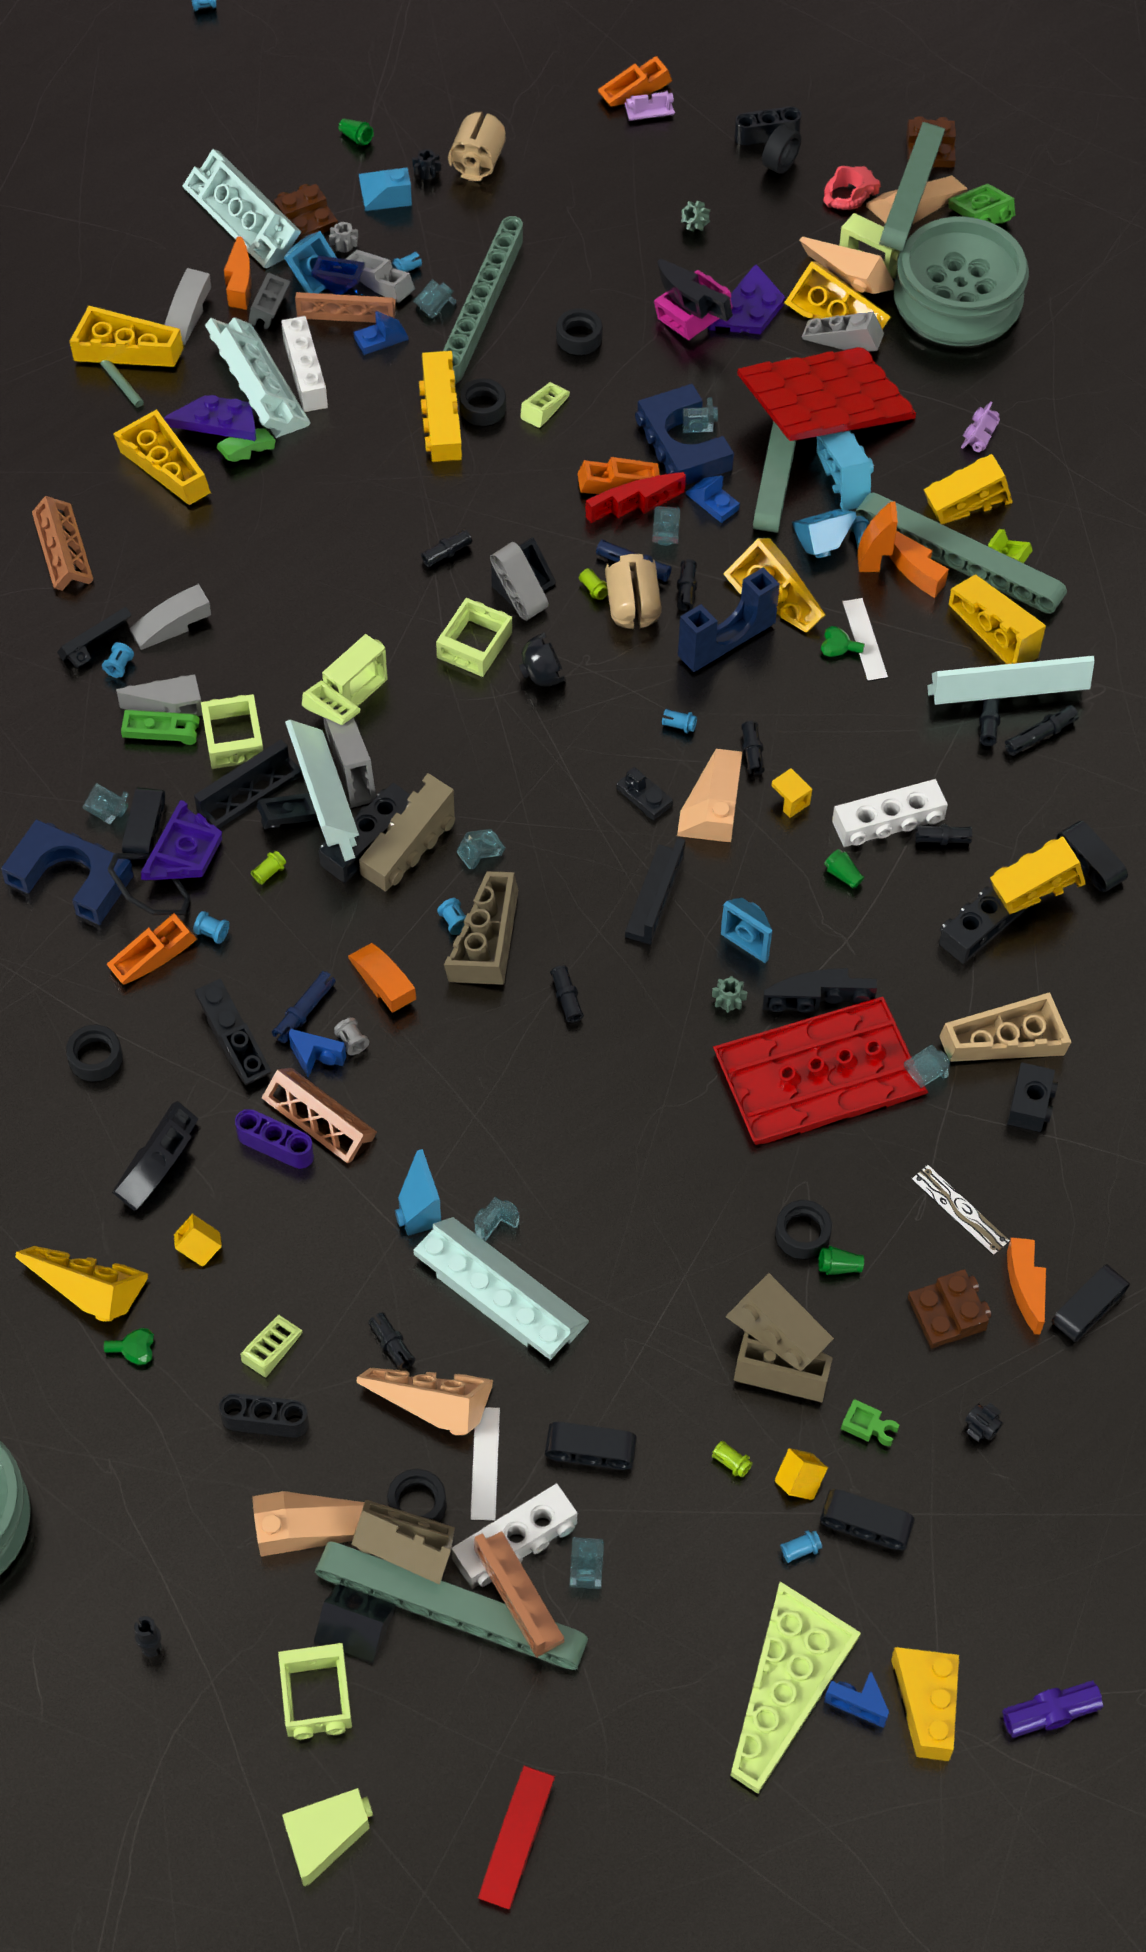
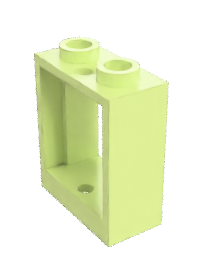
M853 213L841 227L839 246L859 250L860 240L885 252L884 263L892 279H896L900 251L879 245L884 229L883 226Z
M465 598L436 641L437 658L483 677L512 634V617L503 611L487 607L479 601ZM469 621L497 632L485 652L456 641Z
M365 634L322 672L323 682L353 704L359 706L388 680L386 649L379 640Z
M254 694L201 702L212 769L242 765L263 751ZM250 714L254 738L214 744L211 720Z
M343 1644L278 1652L285 1725L288 1737L294 1736L295 1739L311 1738L313 1733L320 1732L337 1735L344 1733L348 1728H352ZM337 1667L342 1714L295 1721L290 1673Z

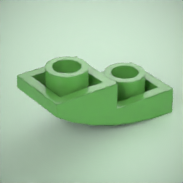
M265 428L255 429V441L229 437L218 443L217 449L227 460L237 462L241 459H250L251 450L261 452L264 449H274L276 440Z

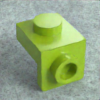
M999 529L988 544V547L1021 563H1024L1033 551L1030 542L1008 540L1004 529Z

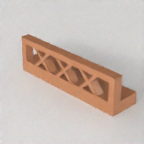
M296 292L295 296L297 317L306 316V319L376 323L375 311L393 318L395 317L396 299L390 297Z
M45 496L32 511L54 589L63 591L71 580L90 584L94 579L71 503ZM57 509L64 511L65 517ZM63 527L70 532L71 536L63 529ZM68 545L76 552V554H74L69 549ZM74 565H76L82 572L75 571Z
M293 1068L278 1069L262 1096L263 1100L346 1163H351L362 1143L372 1142L377 1131ZM278 1085L286 1090L288 1101L280 1102L273 1097ZM303 1102L307 1105L308 1118L302 1119L298 1116L295 1103ZM324 1118L328 1121L331 1134L324 1135L319 1131L317 1119ZM345 1134L353 1140L348 1152L340 1147L338 1135Z
M501 1531L488 1539L485 1538L483 1533L474 1537V1550L536 1658L564 1643L565 1638L503 1532Z

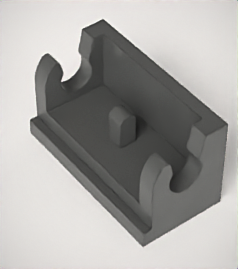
M267 273L251 306L248 323L255 326L259 318L264 320V328H269L272 318L274 319L291 281Z

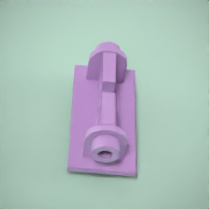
M668 91L652 94V99L649 100L648 95L631 96L629 99H626L625 103L629 120L674 115L672 106L673 94L668 93Z
M990 401L984 408L979 407L972 417L974 423L970 424L963 434V437L966 439L961 446L962 449L967 444L971 445L976 452H981L986 448L991 438L990 434L994 432L1000 421L999 413L990 410L993 402Z

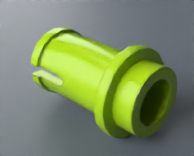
M590 568L581 572L579 581L589 589L591 597L598 600L604 599L608 595L607 582L601 581Z
M269 852L267 854L268 858L251 871V875L259 884L263 885L274 873L284 869L286 860L279 852Z
M721 1441L713 1451L712 1457L731 1469L734 1476L744 1477L752 1466V1462L747 1454L741 1455L726 1444L725 1441Z

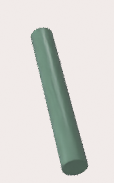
M107 360L100 362L136 408L142 406L144 401L114 364Z

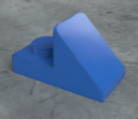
M375 311V325L354 332V339L364 355L409 340L399 320L379 311Z
M723 476L704 478L688 489L686 495L722 523L739 511L740 503L722 489Z
M290 1029L291 1049L307 1077L310 1076L315 1060H320V1062L326 1065H344L346 1059L344 1042Z
M872 1672L869 1673L862 1693L857 1692L856 1688L849 1683L842 1681L838 1683L830 1682L824 1700L825 1703L884 1728L889 1710Z

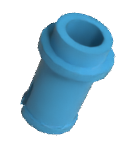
M413 252L404 258L393 259L391 264L395 269L408 272L421 267L422 261L421 258L415 260V258L419 257V254Z
M857 516L850 527L851 532H854L857 547H859L862 535L869 525V521L864 516Z
M665 709L663 715L674 719L662 718L663 726L683 729L685 733L689 731L694 732L697 716H694L692 712L685 714Z
M807 1530L805 1535L787 1543H782L780 1547L787 1563H790L792 1560L812 1552L818 1554V1550L822 1548V1543L816 1531L810 1532Z

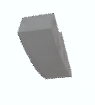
M356 250L341 262L342 267L362 284L384 297L396 299L398 303L415 290L410 273L393 268L389 259Z
M190 268L186 269L179 283L165 322L166 326L180 329L183 345L186 344L203 313L202 304L211 289L210 274Z
M197 584L156 606L130 628V632L140 650L188 632V624L211 616L210 602L200 585Z

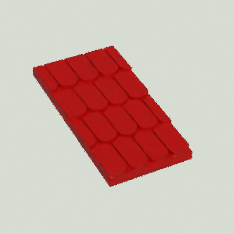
M861 347L835 353L829 351L805 358L794 357L774 363L768 361L737 369V375L789 441L916 419V412L912 408L911 403L900 394L898 387L887 378L884 370L874 362L871 354Z
M883 996L713 1046L755 1145L767 1144L798 1132L804 1133L847 1117L852 1118L884 1106L890 1107L928 1093Z

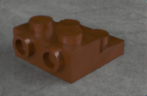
M921 116L909 119L907 127L908 161L923 122L945 128L933 167L954 168L956 161L955 121H951L946 117H940L937 120H926Z
M303 184L297 191L289 194L282 192L276 199H273L274 205L301 231L295 244L310 234L319 231L321 233L328 232L330 228H334L338 223V220L327 206V198L317 184L311 186Z
M965 1269L939 1277L935 1284L908 1293L909 1302L931 1349L987 1329L988 1318H991L989 1305L986 1301L980 1302L977 1296V1292H979L977 1280L973 1275L968 1276Z

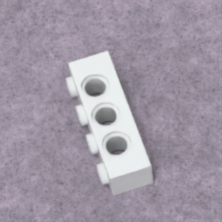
M306 316L281 320L283 340L303 411L308 412L328 408L326 386Z
M936 779L834 806L832 822L843 847L856 846L868 840L886 838L891 834L901 831H911L917 825L937 824L945 819L948 804Z
M556 1483L452 1547V1560L471 1589L478 1585L481 1587L486 1586L492 1580L474 1550V1537L483 1533L485 1538L488 1539L502 1531L521 1563L523 1557L531 1552L534 1554L541 1552L549 1545V1541L557 1536L565 1537L570 1534L577 1524V1512ZM539 1518H546L551 1523L541 1527L536 1525L535 1521ZM519 1534L524 1537V1540L519 1543H513L508 1538L511 1535Z

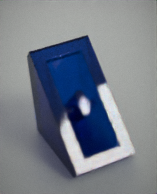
M318 256L311 273L316 280L332 293L342 295L359 282L365 262Z

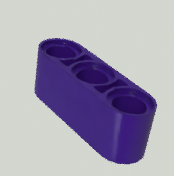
M245 1109L236 1115L237 1137L242 1144L294 1168H306L313 1162L312 1140L306 1133L255 1110ZM246 1126H255L252 1129H243ZM272 1137H279V1138H280V1139H278V1140H276V1141H270V1140H269V1139L272 1138ZM299 1148L306 1149L305 1151L300 1153L294 1152L296 1149Z

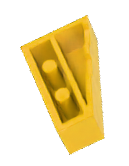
M993 454L978 459L975 463L955 471L952 475L936 481L924 489L927 501L940 524L970 516V511L980 508L984 512L991 510V505L1004 502L1006 505L1013 503L1005 474Z
M1064 837L1048 841L1040 850L1023 855L1018 862L1009 867L1000 868L990 877L993 889L1009 914L1040 903L1041 899L1039 897L1053 892L1055 896L1063 894L1062 888L1075 883L1078 887L1086 885L1080 861Z
M895 1647L891 1661L896 1672L900 1696L905 1706L906 1719L916 1757L949 1761L954 1750L959 1655Z

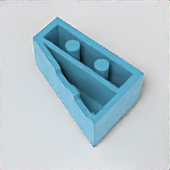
M850 431L817 436V454L827 476H833L836 484L832 488L834 493H840L841 509L851 510L858 508L866 496L871 493V473L874 471L872 459L866 456L863 446H859L855 435L851 434Z

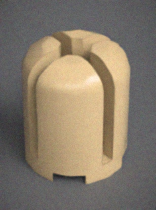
M474 112L463 120L448 156L450 166L453 164L462 173V178L470 181H481L482 177L492 174L506 140L503 124L494 115L489 113L486 114L484 119L483 112Z
M628 554L620 556V561L610 567L607 564L605 576L611 617L615 624L623 628L634 629L635 601L640 628L655 623L659 619L662 610L655 560L652 563L649 560L643 559V554Z

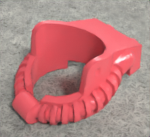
M840 166L836 169L833 178L825 186L823 202L828 208L833 207L838 210L856 209L869 198L871 193L873 196L879 194L880 181L875 179L871 170H868L865 166ZM848 184L856 187L848 199L837 197L834 200L832 197V192L839 187H848Z

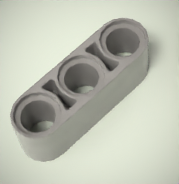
M511 542L490 555L492 566L515 610L522 619L527 621L548 607L547 597L518 544Z

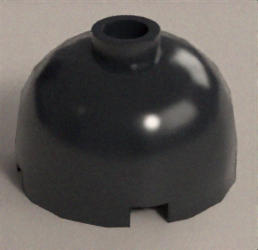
M545 632L533 637L524 645L521 653L523 662L519 664L524 678L530 677L535 684L541 687H550L566 681L565 675L559 676L558 671L562 669V666L551 642L545 644L543 639L548 637Z

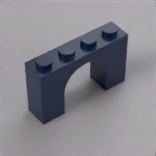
M693 384L639 400L638 412H635L637 424L644 428L646 439L649 444H653L658 460L660 462L663 461L666 473L683 472L686 475L685 485L733 470L734 453L724 436L699 444H683L669 436L668 431L673 427L702 417L703 400Z
M764 567L744 578L741 599L737 608L719 625H717L718 621L702 604L680 616L678 656L695 672L775 624L780 583Z
M37 819L1 868L5 884L29 894L45 870L53 864L62 861H76L84 864L90 869V874L72 901L76 915L98 925L102 923L122 893L108 872L109 864L115 853L106 850L100 844L89 843L75 833H66L52 823H44ZM118 859L113 870L126 888L134 876L131 860Z

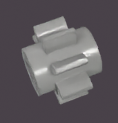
M340 222L334 228H330L329 244L335 245L336 251L348 252L352 250L353 246L357 247L358 229L352 230L351 223Z

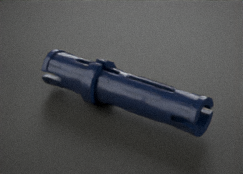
M603 539L599 542L596 549V555L615 562L620 561V556L637 554ZM643 556V559L649 560L653 563L651 556ZM655 561L657 578L666 582L670 577L672 567Z
M322 971L298 1002L286 1010L285 1017L272 1031L274 1037L280 1034L277 1038L279 1042L286 1043L289 1039L290 1029L296 1030L305 1024L308 1014L336 983L334 977L327 980L331 975L330 973Z

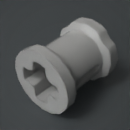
M347 1018L335 1026L334 1034L345 1043L348 1055L359 1054L369 1045L368 1037L361 1034L355 1018Z

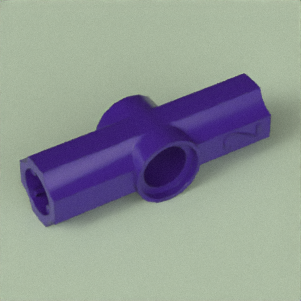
M1093 1680L1064 1690L1052 1688L1039 1693L1033 1700L1003 1709L1004 1724L1012 1738L1042 1728L1046 1730L1057 1729L1070 1723L1073 1718L1101 1710L1103 1708L1102 1695Z

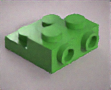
M985 184L948 199L949 208L962 215V217L977 218L993 224L1010 221L1015 216L1014 198L990 184Z

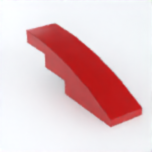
M683 472L658 475L609 489L586 500L585 517L590 523H593L611 512L617 518L637 508L645 514L684 493L686 475Z
M524 1765L500 1830L478 1899L506 1909L511 1908L533 1841H535L555 1779L554 1775Z

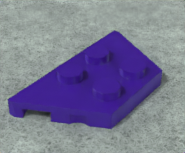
M754 265L731 293L733 316L728 321L718 319L708 326V329L715 331V327H729L730 332L761 334L784 306L785 296L757 265Z
M204 395L166 415L164 418L169 427L252 441L256 440L252 407L249 402L239 399Z
M180 800L141 871V879L161 880L203 877L222 841V831L209 824L200 813L195 815L188 809V804Z

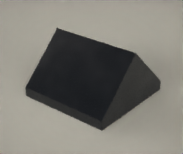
M534 537L520 544L519 547L523 551L542 590L545 591L557 583ZM491 563L492 587L513 606Z
M337 1584L323 1603L314 1643L320 1646L342 1643L345 1655L373 1664L397 1606L396 1604Z

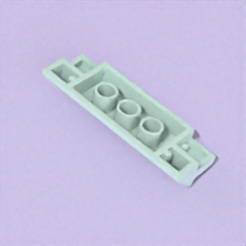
M212 149L201 169L194 167L183 184V187L235 239H237V236L243 238L247 251L264 268H269L284 260V256L301 233L218 150Z
M235 317L229 324L210 318L205 324L210 333V338L216 343L220 350V355L230 367V372L240 383L239 387L250 400V406L255 409L260 417V423L269 428L275 438L308 427L311 422L252 324Z
M1094 656L936 671L932 673L933 684L927 685L928 696L934 695V703L938 705L1087 690L1091 687Z
M293 720L285 721L327 846L339 844L344 860L354 859L355 855L352 847L357 846L354 837L359 836L323 730Z
M454 1217L434 1223L433 1230L414 1249V1255L436 1271L438 1279L526 1347L529 1345L533 1346L550 1360L566 1342L570 1344L589 1323L588 1319Z

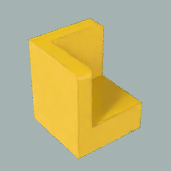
M792 768L772 781L771 786L784 798L783 812L789 818L810 805L812 788Z
M191 1214L174 1234L175 1249L200 1266H205L222 1247L220 1232L194 1214Z
M789 1448L776 1475L775 1482L788 1495L813 1500L828 1467L813 1453Z

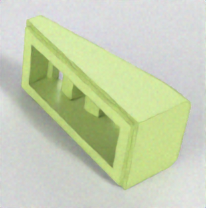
M549 382L522 403L521 419L540 428L565 402L570 392Z
M322 680L303 692L302 706L340 725L345 724L360 713L361 709Z
M278 1315L240 1354L242 1363L267 1378L303 1331ZM281 1326L291 1332V1334L287 1337L277 1329ZM274 1335L283 1342L281 1344H278L270 1337ZM267 1343L275 1350L271 1352L264 1347V1344ZM258 1352H261L262 1354L267 1356V1358L264 1360L256 1354Z

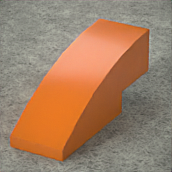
M655 56L641 67L633 64L599 88L598 92L610 107L625 104L626 99H629L631 96L652 94L672 82L669 70Z
M237 236L224 269L229 307L247 310L252 289L250 261L243 238Z
M611 457L608 463L584 460L577 473L580 493L600 494L632 481L660 475L658 463Z
M889 502L865 529L857 551L859 572H880L882 555L893 554L898 523L896 502Z
M896 531L893 554L889 555V557L913 584L935 598L946 585L949 569L931 560V549Z
M173 913L154 931L148 927L110 960L107 966L119 981L125 985L167 963L194 943L197 938L186 924Z
M373 943L348 955V959L376 997H381L392 1013L416 1000V990L410 980L390 957Z
M1011 1238L1007 1249L1011 1287L1018 1307L1034 1334L1040 1335L1045 1322L1046 1268L1034 1267L1035 1240Z

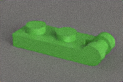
M125 710L121 734L122 738L181 741L184 744L193 745L196 743L197 733L195 729L199 727L200 719L194 714ZM178 726H184L185 729H181V728H177V727H178Z

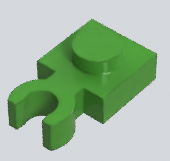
M854 1399L841 1425V1429L868 1442L872 1435L877 1436L881 1444L891 1446L893 1438L887 1436L884 1431L891 1430L897 1433L899 1424L893 1420H880L882 1411Z

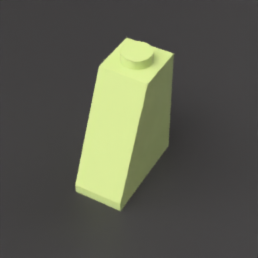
M358 1788L282 1814L303 1886L311 1884L369 1829L368 1817L373 1816L368 1797L361 1798Z

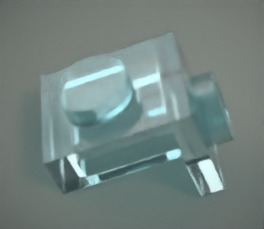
M433 279L414 299V302L431 318L437 314L448 300L453 305L457 301L451 296L454 292L444 282L439 285Z
M707 397L706 408L683 409V433L713 432V422L718 421V408L713 406L712 397Z
M655 507L652 542H658V544L664 546L673 543L678 544L679 508Z
M96 783L82 808L111 824L116 817L122 818L129 804L125 803L129 793L124 791L121 796H118Z
M487 829L467 832L457 848V854L469 869H475L481 858L501 856L506 848L493 830Z
M933 1045L928 1046L904 1062V1068L921 1088L939 1076L945 1079L949 1075V1059L943 1051L940 1050L938 1052Z
M494 1197L486 1209L481 1208L474 1218L475 1234L486 1241L501 1220L516 1228L519 1225L518 1209L507 1200L502 1201Z
M573 1538L570 1587L601 1589L604 1540Z

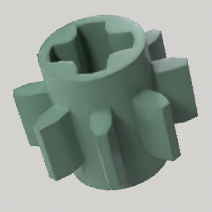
M698 200L696 203L688 201V205L681 210V222L687 224L688 230L694 231L698 229L702 231L703 226L710 223V209L704 208L705 203Z
M733 976L724 980L719 978L717 987L712 988V997L716 998L715 1007H721L727 1013L735 1008L740 1010L742 1001L747 1000V991L743 990L744 982H739Z

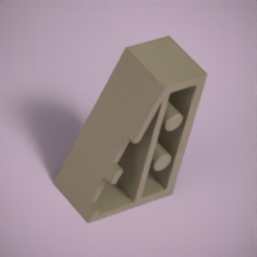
M770 1273L726 1316V1318L800 1372L834 1339Z
M745 1331L737 1359L734 1381L823 1402L833 1358L821 1352L800 1372Z
M365 1499L351 1545L364 1553L373 1554L440 1585L451 1552L455 1527Z

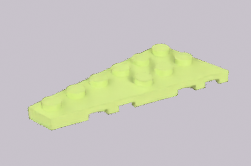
M782 1582L779 1583L731 1771L732 1777L756 1793H759L861 1634Z

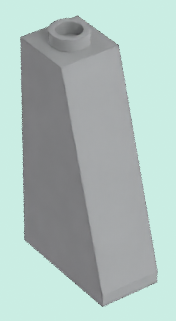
M323 717L325 731L350 807L353 808L371 803L376 799L371 759L354 717L343 725Z

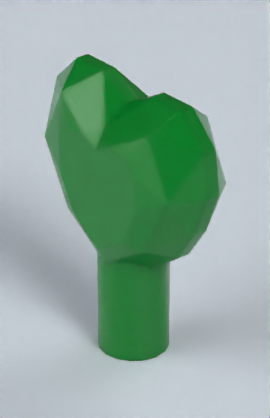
M830 626L825 630L824 636L826 640L822 643L820 649L824 655L835 657L844 654L848 650L863 654L865 643L850 640L848 634L837 626Z
M140 1328L127 1334L123 1340H105L104 1353H122L127 1360L134 1364H147L152 1360L150 1346L154 1341V1334L149 1329Z

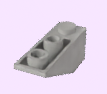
M866 312L808 320L802 338L803 340L842 350L861 347L867 351H877L884 332L875 313Z
M195 674L116 689L119 706L122 709L203 715Z

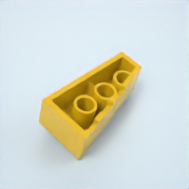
M88 306L70 339L73 360L80 362L100 363L103 360H107L115 364L174 367L183 351L181 333L178 328Z
M452 351L422 353L423 380L419 381L420 396H425V399H421L422 414H427V418H423L424 433H429V437H425L426 452H431L432 462L462 460Z
M157 409L113 433L118 448L123 455L188 505L211 493L205 474Z
M976 574L951 588L948 605L1006 664L1032 662L1039 658L1046 628L1045 624Z

